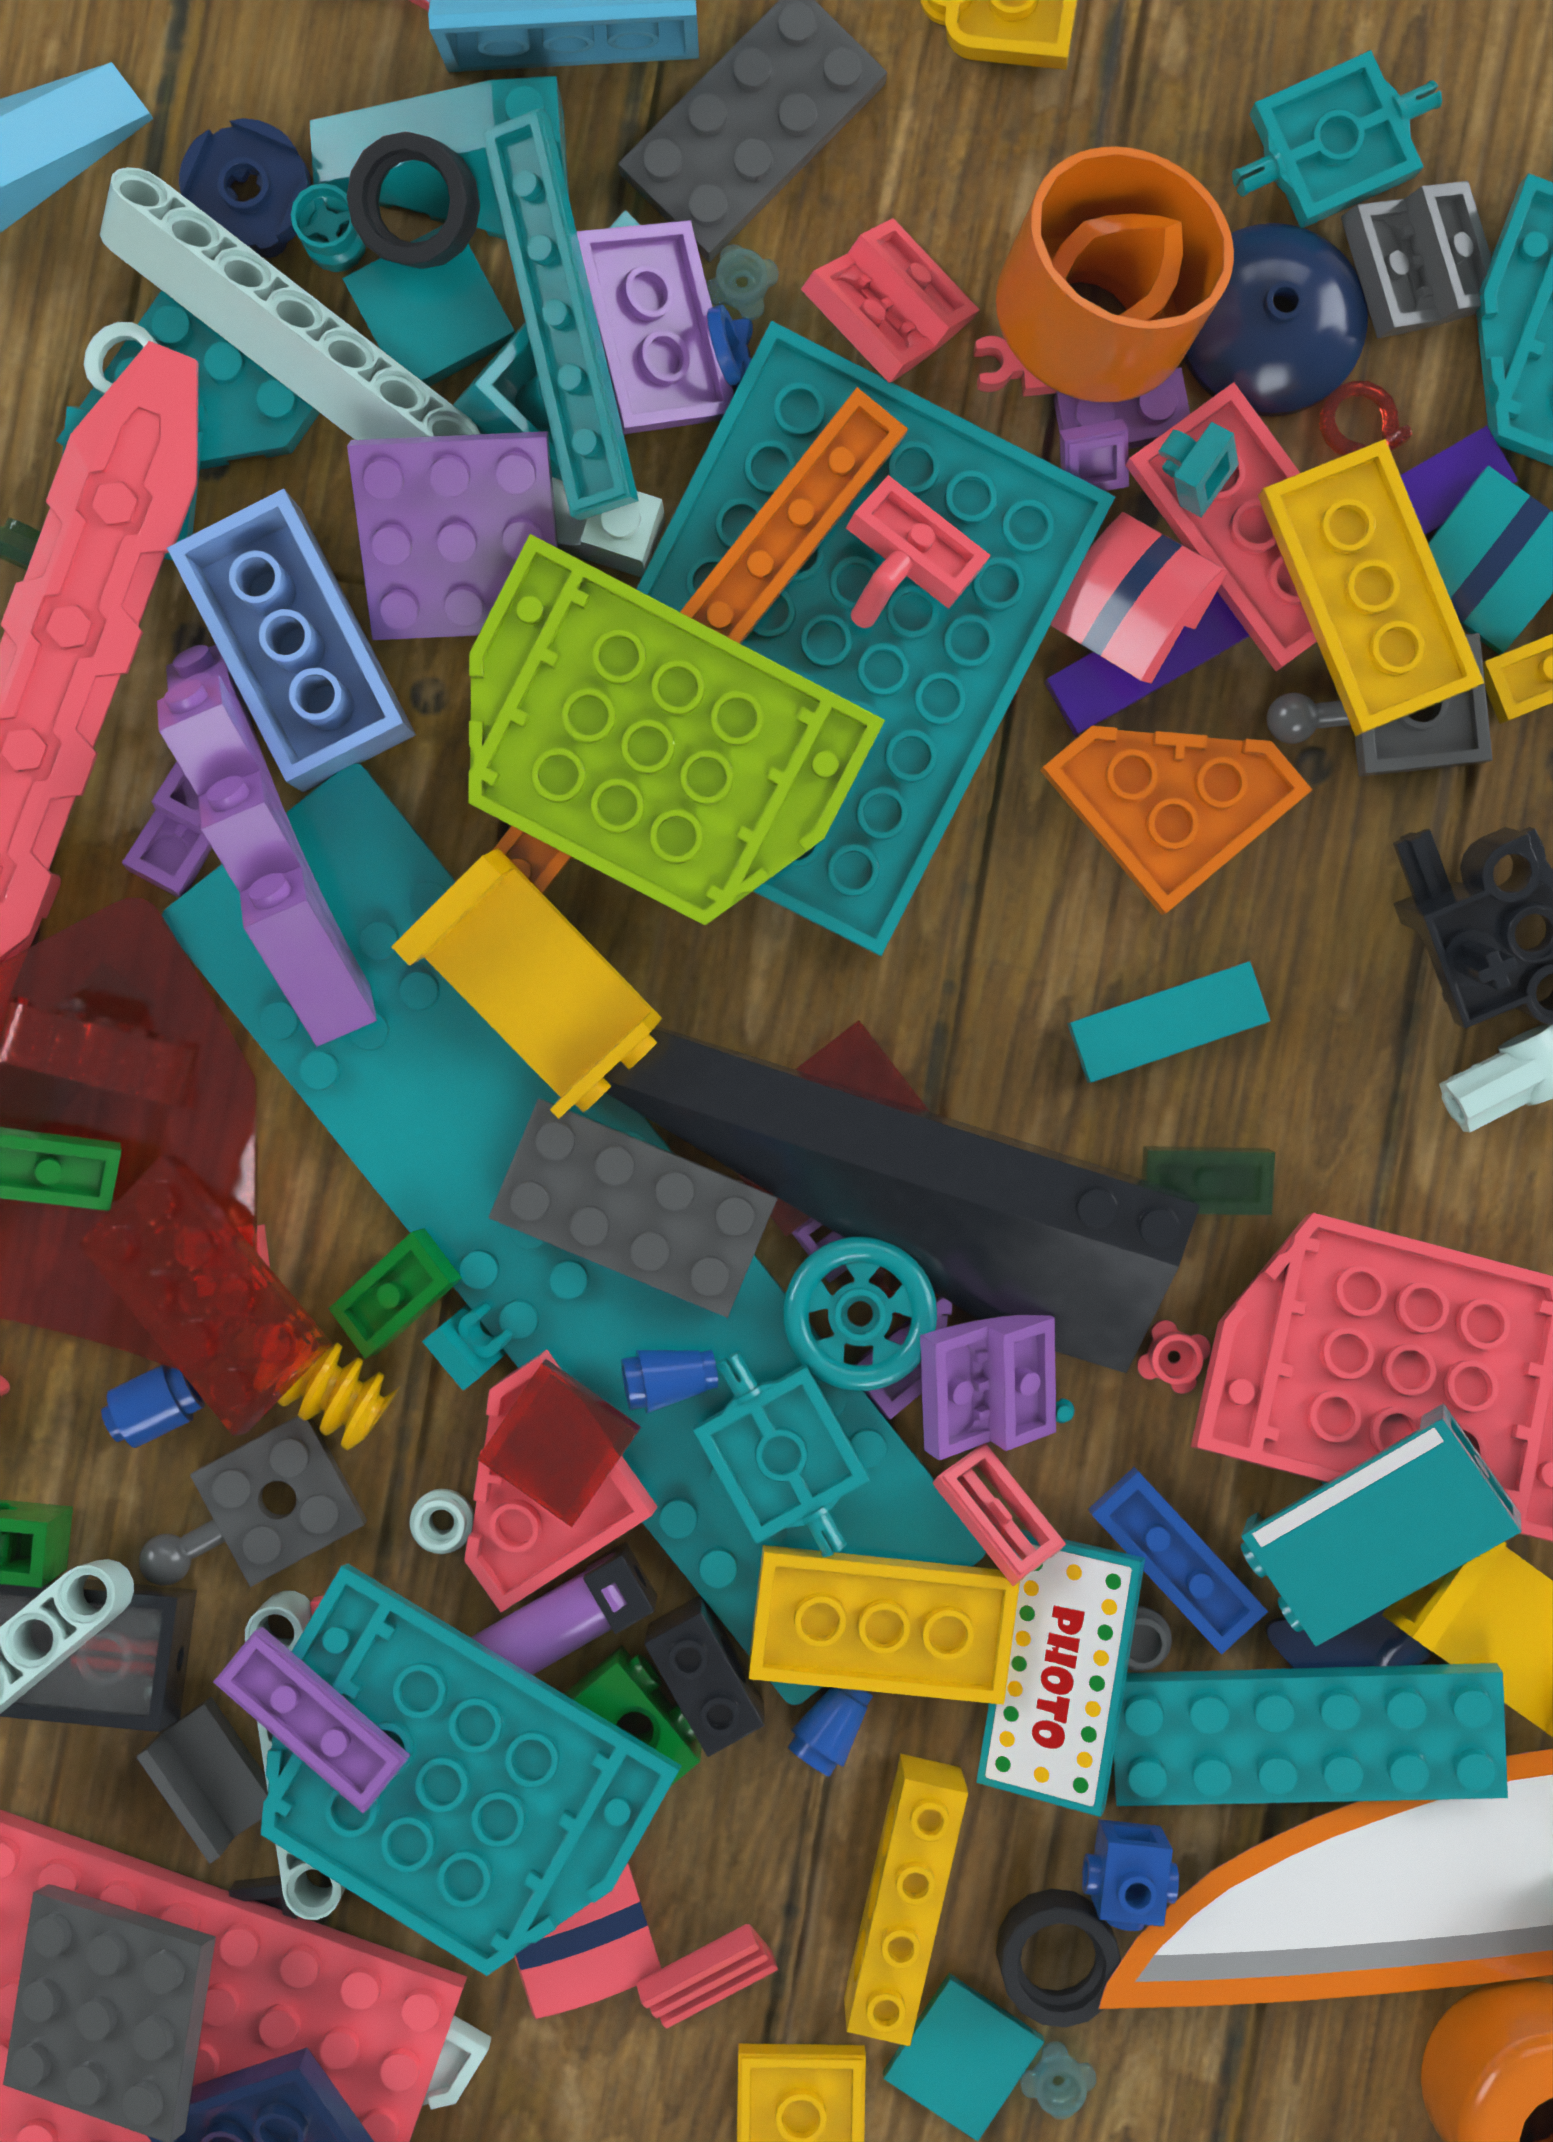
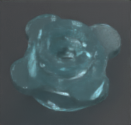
M739 245L726 246L720 252V262L717 266L716 277L707 282L711 304L715 306L726 304L739 310L742 318L750 320L759 318L764 312L763 299L768 288L775 285L778 281L779 271L777 265L772 260H763L756 252L743 249ZM740 277L746 278L748 280L747 286L743 288L737 286V279Z
M1057 2041L1049 2042L1043 2046L1040 2061L1033 2070L1025 2071L1020 2079L1023 2094L1028 2098H1037L1040 2106L1051 2114L1052 2117L1059 2120L1070 2118L1085 2102L1087 2091L1092 2090L1096 2084L1094 2068L1089 2063L1077 2062L1068 2055L1066 2046ZM1062 2076L1064 2082L1061 2085H1055L1052 2082L1053 2078Z

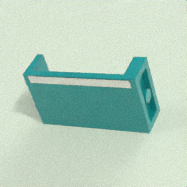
M1443 1403L1422 1415L1420 1429L1265 1520H1263L1259 1512L1247 1518L1241 1534L1244 1540L1241 1543V1550L1252 1570L1261 1578L1267 1575L1281 1596L1278 1597V1604L1290 1626L1296 1632L1305 1630L1313 1644L1317 1647L1521 1533V1513Z

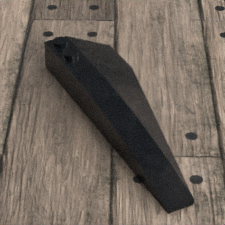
M658 1026L649 1033L657 1041V1044L631 1069H628L620 1061L604 1076L605 1080L611 1085L605 1093L842 1237L875 1238L904 1250L923 1268L931 1282L934 1293L975 1318L983 1320L1013 1315L1055 1317L1056 1352L1123 1373H1127L1179 1268L1200 1207L1195 1200L1183 1191Z

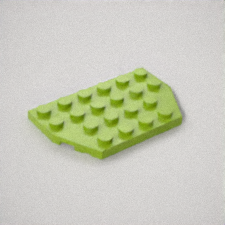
M529 534L469 653L471 721H469L470 770L468 803L706 926L825 838L885 720Z

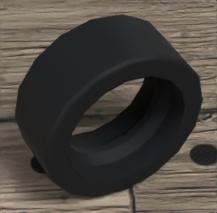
M407 131L382 136L362 151L350 172L347 202L351 223L363 243L384 260L419 269L441 266L462 253L476 231L480 211L476 180L464 159L440 141ZM410 160L426 162L438 170L448 186L450 196L447 220L440 231L429 240L416 243L400 240L391 233L381 218L379 208L381 185L389 171L400 162Z
M1050 1888L1032 1893L1009 1910L998 1931L996 1955L1006 1993L1021 2013L1042 2025L1066 2028L1088 2022L1104 2010L1099 2009L1101 1997L1106 1983L1121 1962V1956L1111 1926L1106 1920L1099 1919L1092 1901L1074 1891ZM1058 1923L1080 1927L1093 1941L1096 1952L1095 1963L1088 1976L1075 1986L1061 1990L1042 1989L1032 1984L1024 1974L1021 1964L1022 1948L1027 1939L1041 1928Z

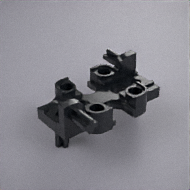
M1504 827L1479 838L1470 844L1463 854L1460 865L1463 882L1452 883L1448 880L1430 829H1424L1417 833L1411 832L1401 836V840L1394 842L1393 846L1412 896L1393 904L1400 923L1418 931L1422 941H1424L1443 991L1442 996L1448 1004L1454 1023L1466 1029L1516 1008L1543 1023L1553 1024V991L1542 1001H1538L1536 996L1537 986L1540 981L1547 975L1553 974V869L1546 860L1545 848L1536 829L1528 827L1519 831ZM1510 855L1513 862L1512 873L1507 881L1501 885H1496L1493 877L1495 865L1501 858ZM1539 914L1546 925L1543 940L1534 948H1520L1515 940L1516 926L1527 915Z

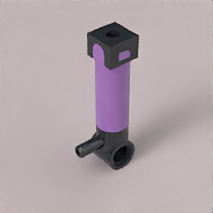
M624 1542L588 1563L586 1571L470 1638L531 1675H534L612 1629L617 1634L653 1613L658 1595L628 1543Z

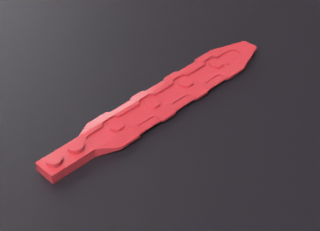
M151 341L144 346L70 434L46 499L50 509L25 577L23 581L16 582L1 622V626L5 631L0 642V961L28 939L33 932L53 878V874L49 869L75 798L84 794L98 756L94 747L121 675L128 674L143 634L139 625L165 554L169 553L167 547L177 542L198 483L199 363L194 358Z

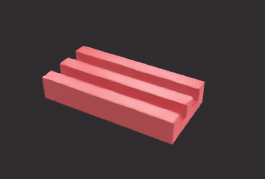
M986 1443L980 1445L942 1472L932 1483L1012 1586L1023 1580L1026 1575L1036 1570L1066 1545L1064 1540ZM976 1465L1041 1547L1036 1550L1013 1522L1010 1512L998 1498H994L972 1468Z
M745 1924L639 1980L636 1986L641 2004L646 2009L650 2007L652 2015L656 2019L660 2017L662 2025L667 2029L779 1969L770 1947L750 1924Z

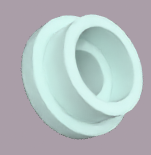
M450 1489L432 1490L424 1494L412 1509L410 1530L413 1538L422 1548L432 1553L446 1554L456 1551L466 1543L468 1536L472 1532L473 1509L467 1499L456 1491ZM437 1510L448 1511L453 1516L454 1526L448 1530L437 1528L432 1521L433 1512Z

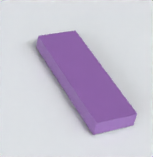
M260 1627L253 1632L213 1682L362 1813L370 1808L411 1756L264 1627Z

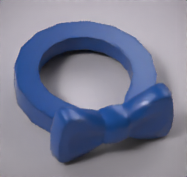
M721 304L708 309V327L721 372L729 386L737 389L752 360L748 344L752 337L753 324L750 319L746 318L732 320L726 307Z

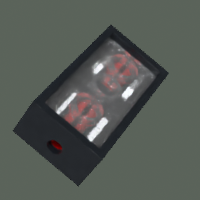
M57 1576L42 1588L0 1584V1627L60 1577ZM86 1579L83 1587L84 1597L93 1608L101 1610L107 1599V1589L101 1580ZM134 1584L131 1602L120 1615L4 1710L0 1717L160 1732L175 1723L181 1716L197 1590ZM38 1619L34 1622L31 1629V1639L35 1647L42 1652L48 1653L53 1645V1632L50 1626Z

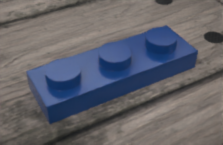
M1135 1467L1126 1473L1088 1509L1092 1516L1128 1554L1145 1558L1143 1571L1221 1655L1268 1612Z

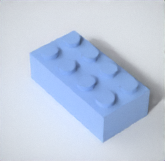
M285 489L167 547L272 756L288 784L305 792L325 782L336 772L354 763L360 764L416 735L301 508Z

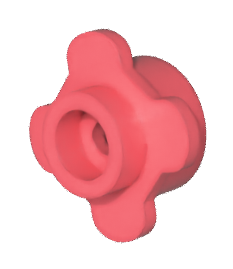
M1169 1320L1156 1322L1151 1328L1153 1339L1147 1353L1139 1356L1137 1359L1138 1372L1145 1379L1159 1378L1169 1383L1177 1393H1188L1196 1386V1377L1202 1369L1203 1359L1210 1355V1343L1201 1334L1190 1336L1178 1331L1176 1325ZM1171 1351L1179 1353V1359L1174 1363L1168 1360V1354Z

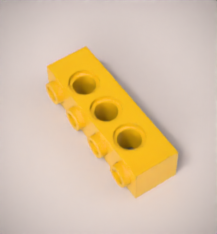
M900 1753L844 1995L846 2030L848 2033L906 2046L911 2045L968 1797V1790L961 1767Z

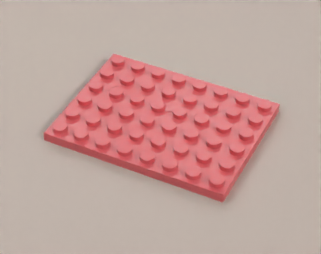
M0 1809V2142H152L144 2134L3 2085L33 1892L48 1884L216 1937L192 2086L308 2048L374 2142H410L467 1976L299 1916L297 1919L285 1916L282 1910L258 1901H242L230 1897L227 1890Z

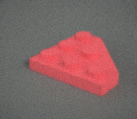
M547 1349L497 1382L489 1390L486 1415H489L485 1446L480 1451L473 1498L476 1501L472 1532L467 1538L464 1561L500 1612L508 1609L651 1517L658 1507Z

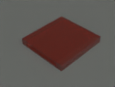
M545 1359L477 1460L567 1525L573 1527L642 1427L552 1362Z

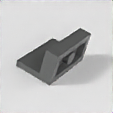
M212 1697L180 1717L175 1723L160 1731L136 1756L209 1864L223 1854L235 1836L262 1819L263 1802L268 1796L265 1774Z

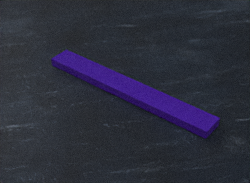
M1487 426L1400 475L1425 536L1438 529L1444 523L1479 474L1488 465L1515 484L1518 481ZM1216 592L1196 629L1183 627L1152 684L1137 679L1095 652L1045 680L1044 684L1072 733L1077 737L1089 727L1096 726L1250 636L1219 593Z

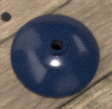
M1267 223L1248 226L1231 233L1234 263L1229 283L1184 356V361L1196 381L1213 397L1234 382L1258 416H1285L1309 409L1329 397L1343 383L1361 355L1367 334L1368 311L1360 279L1351 263L1338 248L1310 230L1288 224ZM1277 296L1287 298L1291 302L1292 311L1284 313L1277 310L1273 304V298Z

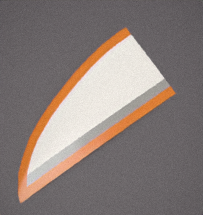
M1553 1749L1506 1756L1508 1798L1357 1801L1313 1818L1248 1849L1210 1871L1180 1896L1175 1904L1167 1907L1164 1927L1149 1925L1135 1939L1106 1983L1099 2009L1198 2007L1307 2001L1469 1986L1553 1975Z

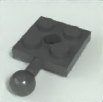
M1480 633L1466 634L1465 636L1484 680ZM1485 680L1484 684L1435 704L1433 714L1428 722H1417L1409 716H1405L1356 736L1355 746L1359 777L1477 765L1492 761ZM1301 693L1281 695L1271 704L1267 713V726L1270 733L1277 740L1287 744H1296L1307 740L1315 732L1316 728L1351 725L1341 700L1315 704L1309 697Z
M297 1415L191 1473L190 1476L213 1520L182 1537L174 1534H160L151 1538L140 1552L139 1567L141 1573L149 1582L160 1586L172 1585L180 1581L187 1574L193 1558L226 1541L249 1586L252 1587L364 1526L367 1519L313 1418L303 1421ZM272 1481H283L289 1484L294 1489L297 1499L294 1510L284 1515L269 1511L264 1505L262 1498L266 1484Z

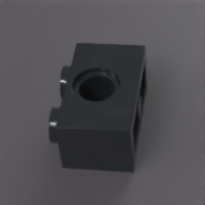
M701 1595L648 1624L644 1644L707 1757L765 1726L764 1701L752 1679L748 1678V1672L717 1616Z

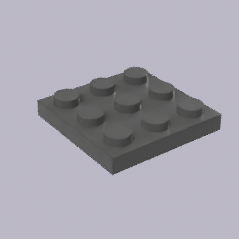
M48 1884L33 1892L3 2085L163 2142H173L185 2133L216 1937L55 1885Z

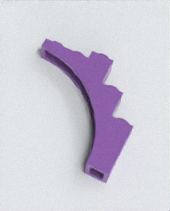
M216 644L211 647L197 645L186 649L173 660V663L166 666L168 692L164 698L157 700L159 732L198 795L202 832L240 892L243 928L316 1047L377 1021L371 987L333 917L302 852L263 757L247 705Z

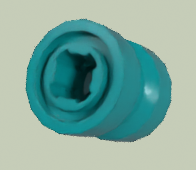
M325 183L311 185L301 191L293 202L290 215L292 227L313 263L323 270L332 272L346 271L358 264L365 254L366 245L351 223L347 193L337 186ZM340 229H342V233L338 238L337 235L340 232Z

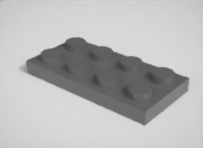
M779 0L618 163L619 173L668 222L691 220L698 251L710 263L886 84L887 71L815 0Z
M538 1098L488 1218L728 1318L775 1206L777 1196L571 1110H568L558 1119L550 1111L554 1103Z

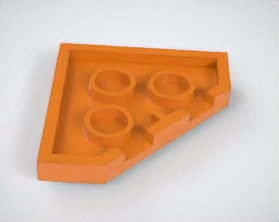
M1103 726L1089 727L1040 769L1041 773L1161 915L1169 912L1312 791V788L1272 741L1207 738L1208 735L1155 731L1154 733L1117 730L1118 728Z

